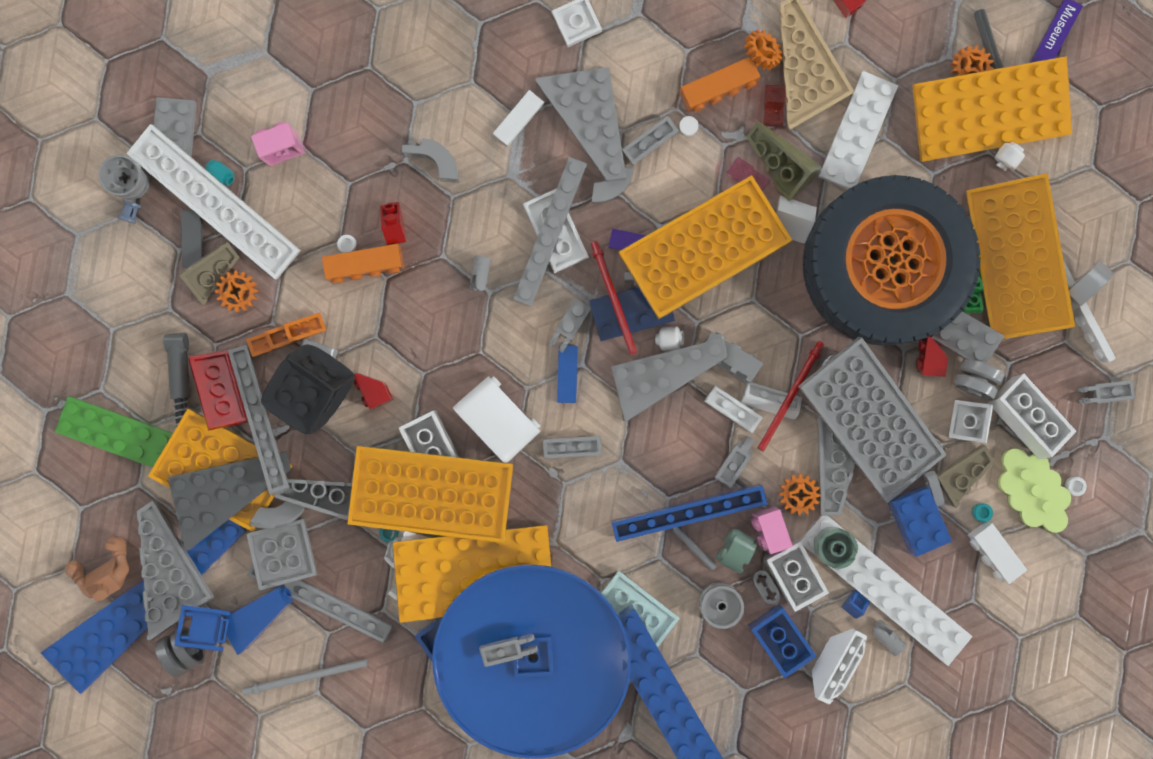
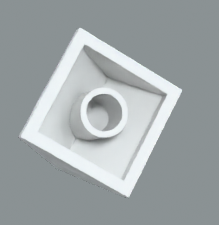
M780 196L775 213L792 240L805 244L815 223L817 207L793 199L789 201L786 197Z
M955 400L949 438L987 443L993 405Z

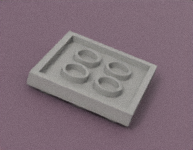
M305 519L246 534L259 591L318 575Z

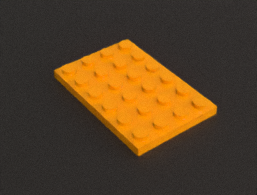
M188 408L148 477L170 488L169 476L259 456L254 443L225 427L208 431L204 416ZM268 489L265 490L229 520L254 532L256 527L250 525L251 519L260 507L268 508L275 494L270 495Z

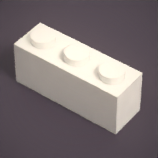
M984 522L968 534V537L971 539L969 543L976 551H980L982 561L987 566H991L994 570L993 575L999 582L1002 581L1010 584L1028 571L993 523Z

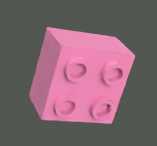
M288 122L277 123L274 125V128L268 130H258L255 135L251 136L258 157L269 166L305 153L298 132Z
M771 506L752 513L751 523L754 530H757L759 533L757 540L760 548H763L769 554H773L793 547L779 508Z

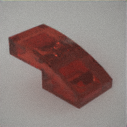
M785 85L765 86L763 125L783 127Z

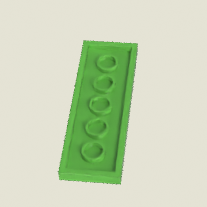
M72 396L67 397L55 433L150 467L155 465L173 434L167 430Z

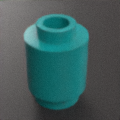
M213 159L205 166V169L225 186L233 183L235 179L234 172L220 161Z

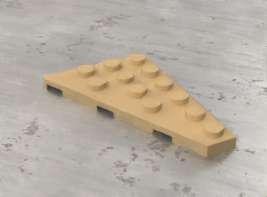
M785 0L779 5L786 119L789 131L854 93L853 88L801 0Z

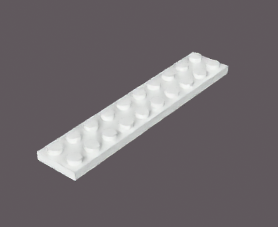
M150 124L127 152V155L274 279L280 277L301 251L154 125Z
M820 515L799 540L815 556L814 538L821 530L827 527L843 529L829 516ZM856 540L858 553L854 562L846 568H830L949 666L973 636ZM835 544L833 550L837 551L836 547L839 545Z

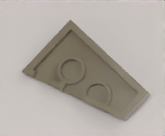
M225 241L179 273V276L204 306L209 296L218 287L216 283L221 282L220 277L227 275V272L230 271L239 259V256L230 244Z
M986 445L978 446L936 474L940 486L953 507L957 508L959 506L960 500L964 495H968L972 490L973 484L978 479H981L995 462Z

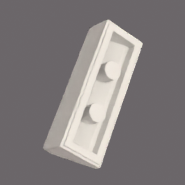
M751 382L745 386L741 403L777 414L788 393ZM795 396L784 417L793 420L797 418L800 413L802 397Z

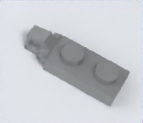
M746 436L742 444L737 442L714 478L731 488L751 458L753 451L750 450V447L755 440Z

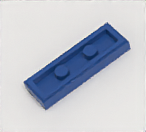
M567 346L563 353L559 351L557 403H576L578 346Z

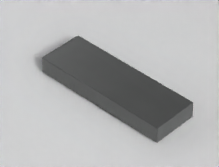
M194 210L181 211L182 268H188L203 257V219Z

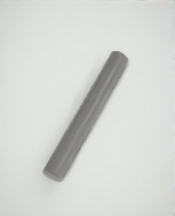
M680 527L671 529L711 571L717 567Z

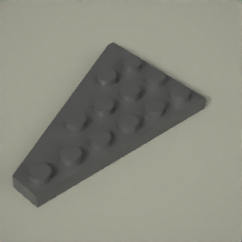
M287 451L279 452L285 473L287 474L291 471ZM259 457L168 477L185 551L192 549L268 489Z

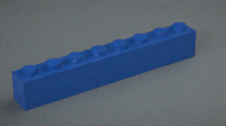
M757 484L611 520L615 540L619 542L768 504L763 485Z

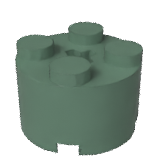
M827 527L815 536L814 552L824 564L832 568L842 569L854 562L858 553V544L854 536L839 527ZM835 544L839 545L836 547L837 551L833 550Z
M736 528L735 530L732 529L731 532L728 531L723 541L726 544L723 549H719L715 559L719 560L718 562L725 567L741 574L745 570L741 567L744 563L749 564L757 547L754 543L758 542V540Z

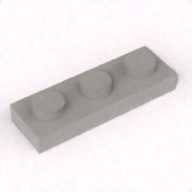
M666 116L624 147L622 153L631 165L634 166L675 136L679 130L671 119Z
M601 437L543 439L544 459L602 455Z

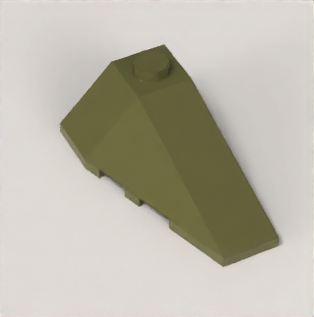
M759 121L756 122L747 135L757 156L761 157L765 164L766 172H769L773 178L775 188L789 201L805 189L822 169L808 155Z

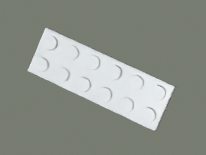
M865 71L861 73L819 173V178L845 189L858 184L898 85Z

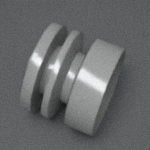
M114 155L107 158L100 166L99 181L107 192L125 200H135L141 198L148 191L150 186L149 173L135 160L124 155Z

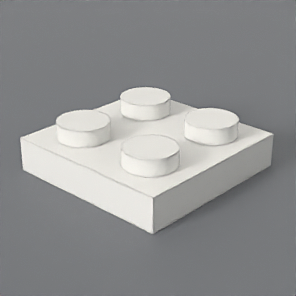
M574 0L552 10V15L567 47L602 32V28L589 0Z

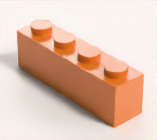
M752 57L745 58L682 86L679 93L688 113L691 111L699 112L705 108V105L710 103L715 105L728 95L733 97L740 93L739 90L746 88L748 90L755 87L761 76L754 61H750Z
M399 244L322 257L325 280L332 281V284L343 283V279L348 278L351 281L361 280L362 276L366 275L378 277L383 272L396 274L400 273V269H404L402 251Z

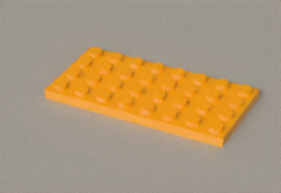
M1067 56L912 84L921 162L1000 148L1004 143L1014 142L1022 144L1072 134Z
M1048 173L966 190L971 221L974 226L973 229H975L978 237L976 242L980 246V272L990 328L1004 335L1003 339L1075 327Z
M751 175L624 248L618 254L655 315L660 319L781 249L793 240Z
M357 446L347 524L504 543L514 464Z
M547 525L508 529L505 533L504 543L450 536L392 542L399 623L443 617L454 599L466 587L482 576L498 569L523 564L551 566Z

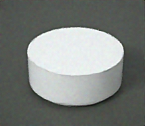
M692 116L684 117L679 124L681 134L687 137L693 136L698 130V121Z
M343 235L338 239L337 247L342 253L356 251L357 241L351 235Z
M1070 477L1065 482V488L1073 496H1081L1086 491V482L1080 477Z

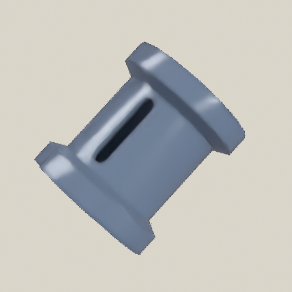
M123 200L124 207L121 215H118V219L136 224L135 217L141 205Z

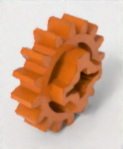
M759 29L755 32L752 31L744 41L746 43L744 48L748 50L746 55H750L752 57L750 61L756 62L757 67L761 65L763 70L765 68L768 70L775 68L782 60L780 55L783 51L779 50L781 45L776 44L777 39L771 38V33L767 35L765 30L761 32Z
M968 45L965 50L962 48L958 51V54L953 56L955 61L950 63V66L954 67V69L950 73L960 76L993 70L994 68L990 65L994 60L988 59L991 55L990 53L984 54L985 48L978 50V45H975L971 49V46Z
M237 270L234 271V275L227 272V278L221 276L220 278L223 282L216 283L220 287L219 290H215V293L220 294L216 299L223 301L222 307L228 305V311H232L234 308L235 312H240L241 308L247 311V305L253 307L252 300H258L254 296L255 293H259V290L254 289L258 284L251 282L252 276L246 278L247 273L242 272L241 275ZM236 279H242L246 283L240 285ZM236 288L241 289V291L238 292L239 295L234 294V292H236ZM235 299L238 304H232L228 300Z
M798 473L797 478L791 474V480L783 479L786 484L779 485L783 490L778 492V495L782 496L779 502L785 503L783 508L785 510L790 508L789 513L791 514L796 511L798 516H801L802 511L807 515L808 509L814 511L813 504L820 503L816 500V497H821V494L816 493L820 489L819 486H814L816 481L814 479L809 481L810 476L805 475L803 478L800 473ZM794 483V487L791 490H788L789 487ZM804 483L810 487L811 491L806 490ZM800 490V492H803L807 495L796 497L792 494L799 493ZM788 498H792L795 506L790 504ZM808 499H810V501L804 506V503Z

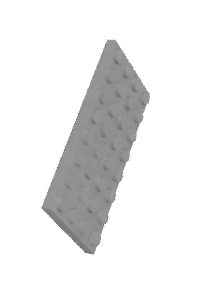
M862 337L855 339L798 386L886 503H889L946 456L944 450Z

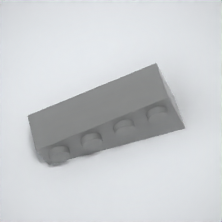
M287 479L290 489L275 494V498L348 520L352 483Z

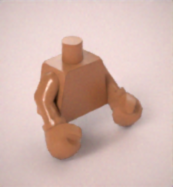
M114 536L108 539L105 549L112 552L113 559L86 575L83 572L84 566L78 561L67 563L65 567L66 574L78 585L80 591L86 597L94 598L98 602L106 599L107 596L122 587L129 573L126 559L127 546L125 539L122 537Z

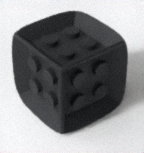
M306 344L290 352L281 362L263 392L261 404L295 430L307 435L313 434L323 427L337 411L349 392L355 375L349 368L316 346Z

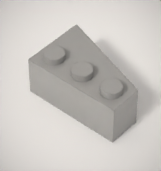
M713 332L710 333L704 343L724 338L728 354L726 359L716 365L744 384L751 383L764 363L759 361L754 355L742 351V348L737 344L726 341V337L718 332L715 334Z

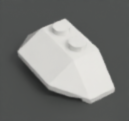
M851 629L830 637L812 669L815 698L831 704L833 699L845 690L864 656L865 641L867 640L865 634Z

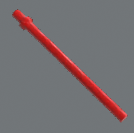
M598 241L591 242L592 256L597 261L630 355L636 354L637 349L603 258L604 252L600 250Z
M818 341L814 349L810 350V356L759 443L758 450L765 451L798 393V386L804 382L816 359L820 358V352L825 345L823 342Z

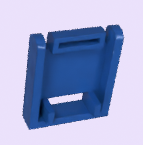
M182 605L174 646L223 652L224 647L216 646V643L225 644L229 619H222L221 616H230V611ZM184 616L192 617L188 636H181Z

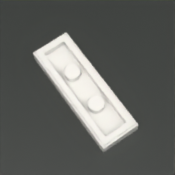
M529 90L494 131L493 135L508 147L543 106L544 101Z
M717 386L712 388L704 402L751 433L754 432L763 418Z

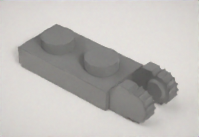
M574 299L555 330L549 345L553 347L561 335L566 338L559 349L563 353L570 341H573L590 313L591 308Z
M1133 380L1092 384V386L1077 388V392L1081 393L1093 391V398L1079 399V404H1098L1135 399Z
M534 634L481 645L479 649L484 667L520 659L523 656L537 652L538 648L536 645L523 649L520 645L533 641L535 639Z

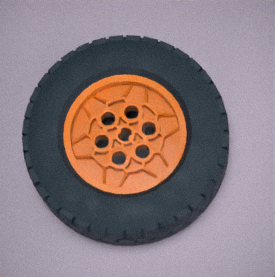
M881 176L863 181L849 188L821 212L806 240L803 254V276L813 305L827 323L843 335L854 340L862 337L867 344L890 346L927 338L939 332L957 318L970 301L969 298L972 297L976 288L975 284L978 282L980 273L978 272L981 261L979 255L981 254L979 243L976 242L978 237L975 229L972 228L974 226L969 216L966 217L967 213L960 204L957 205L958 201L950 194L947 195L945 190L934 186L935 184L926 180L921 181L920 178L911 176ZM884 237L890 239V246L884 244ZM903 242L909 244V251L903 248ZM871 251L877 254L876 261L870 258ZM894 257L896 263L892 264L890 258ZM909 260L915 263L914 270L909 267ZM877 270L883 273L882 280L876 277ZM896 274L901 276V284L895 281Z

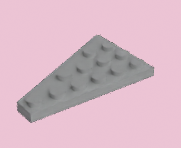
M609 67L536 78V83L545 94V97L551 102L555 111L569 127L571 133L592 159L607 182L626 180Z
M151 501L137 511V521L139 522L138 534L141 536L140 560L145 588L143 599L146 610L145 622H147L148 636H146L148 641L154 640L178 623L182 605L201 607L214 598L213 593L188 552L185 551V547L157 501Z

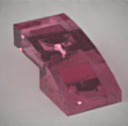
M737 157L727 171V174L738 183L752 175L762 192L770 182V179L754 170L752 165Z

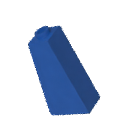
M284 584L235 611L230 616L223 618L229 619L226 636L237 655L248 649L293 602L292 594Z

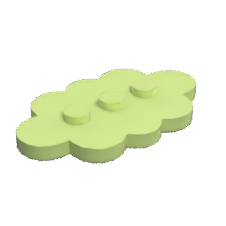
M1016 448L1006 450L1001 457V464L1005 471L999 476L998 486L1003 493L1008 494L1009 506L1019 511L1021 521L1027 526L1038 527L1042 525L1046 530L1053 533L1063 531L1068 524V517L1064 510L1071 503V494L1065 487L1061 486L1060 474L1050 470L1047 458L1038 459L1034 454L1027 456L1023 450Z

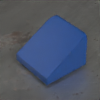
M855 589L843 603L842 608L857 619L864 615L870 601Z

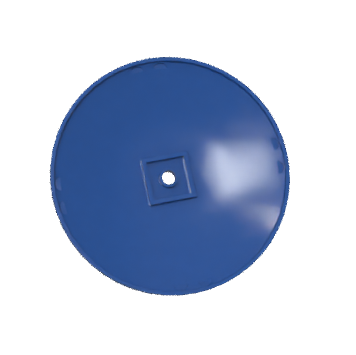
M523 564L498 569L482 576L466 587L454 599L438 627L433 646L432 664L434 681L440 699L451 718L467 735L485 747L501 754L519 758L540 759L576 750L597 737L610 724L619 711L627 693L631 674V652L627 633L619 615L597 588L579 576L563 569L545 565ZM534 634L535 639L533 641L520 645L522 649L536 645L538 648L536 652L538 659L530 660L528 655L520 659L484 667L479 649L481 645Z

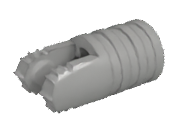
M474 256L470 281L471 290L482 291L485 289L491 258Z
M876 621L872 631L873 635L893 656L902 653L906 648V643L883 621Z

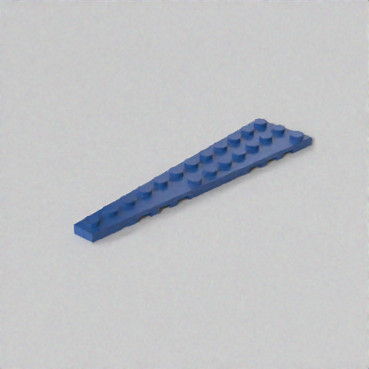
M228 520L192 549L188 550L187 552L200 574L203 575L247 529ZM144 580L41 652L44 658L80 694L94 683L148 629L147 622H145L146 610L143 599V592L145 591Z

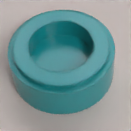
M977 503L972 508V516L976 521L988 522L993 516V510L988 504Z
M380 528V538L389 543L398 537V530H394V536L391 538L393 530Z

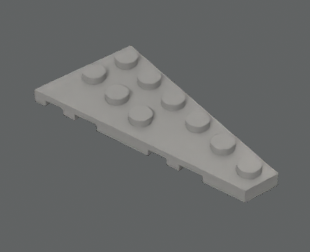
M724 338L611 366L625 422L726 359L728 354Z
M817 413L819 494H821V497H819V514L821 516H840L856 463Z

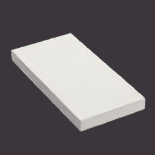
M556 189L523 203L537 237ZM569 213L549 261L554 274L589 258Z

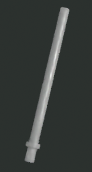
M362 659L262 684L254 683L253 686L243 688L242 692L244 696L249 694L258 695L262 691L367 667L368 660Z

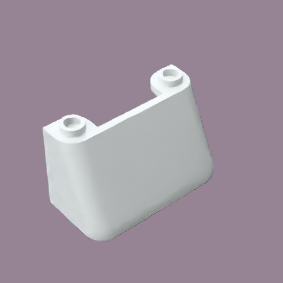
M487 376L463 397L453 409L504 463H508L541 432L539 430L541 425L534 418L530 420L501 390L499 387L501 383L494 376L492 378Z

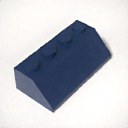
M639 287L616 292L630 333L675 321L673 311L658 319ZM609 295L589 300L600 341L623 336Z

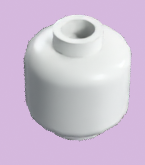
M1014 142L1004 143L994 157L998 162L996 166L1003 171L1007 169L1015 170L1025 157L1024 149Z
M678 326L662 327L659 334L655 336L656 345H659L662 351L680 349L681 346H684V332L680 331Z

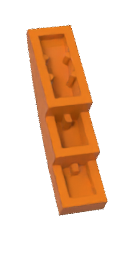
M319 312L265 331V333L248 338L246 341L254 358L327 330Z

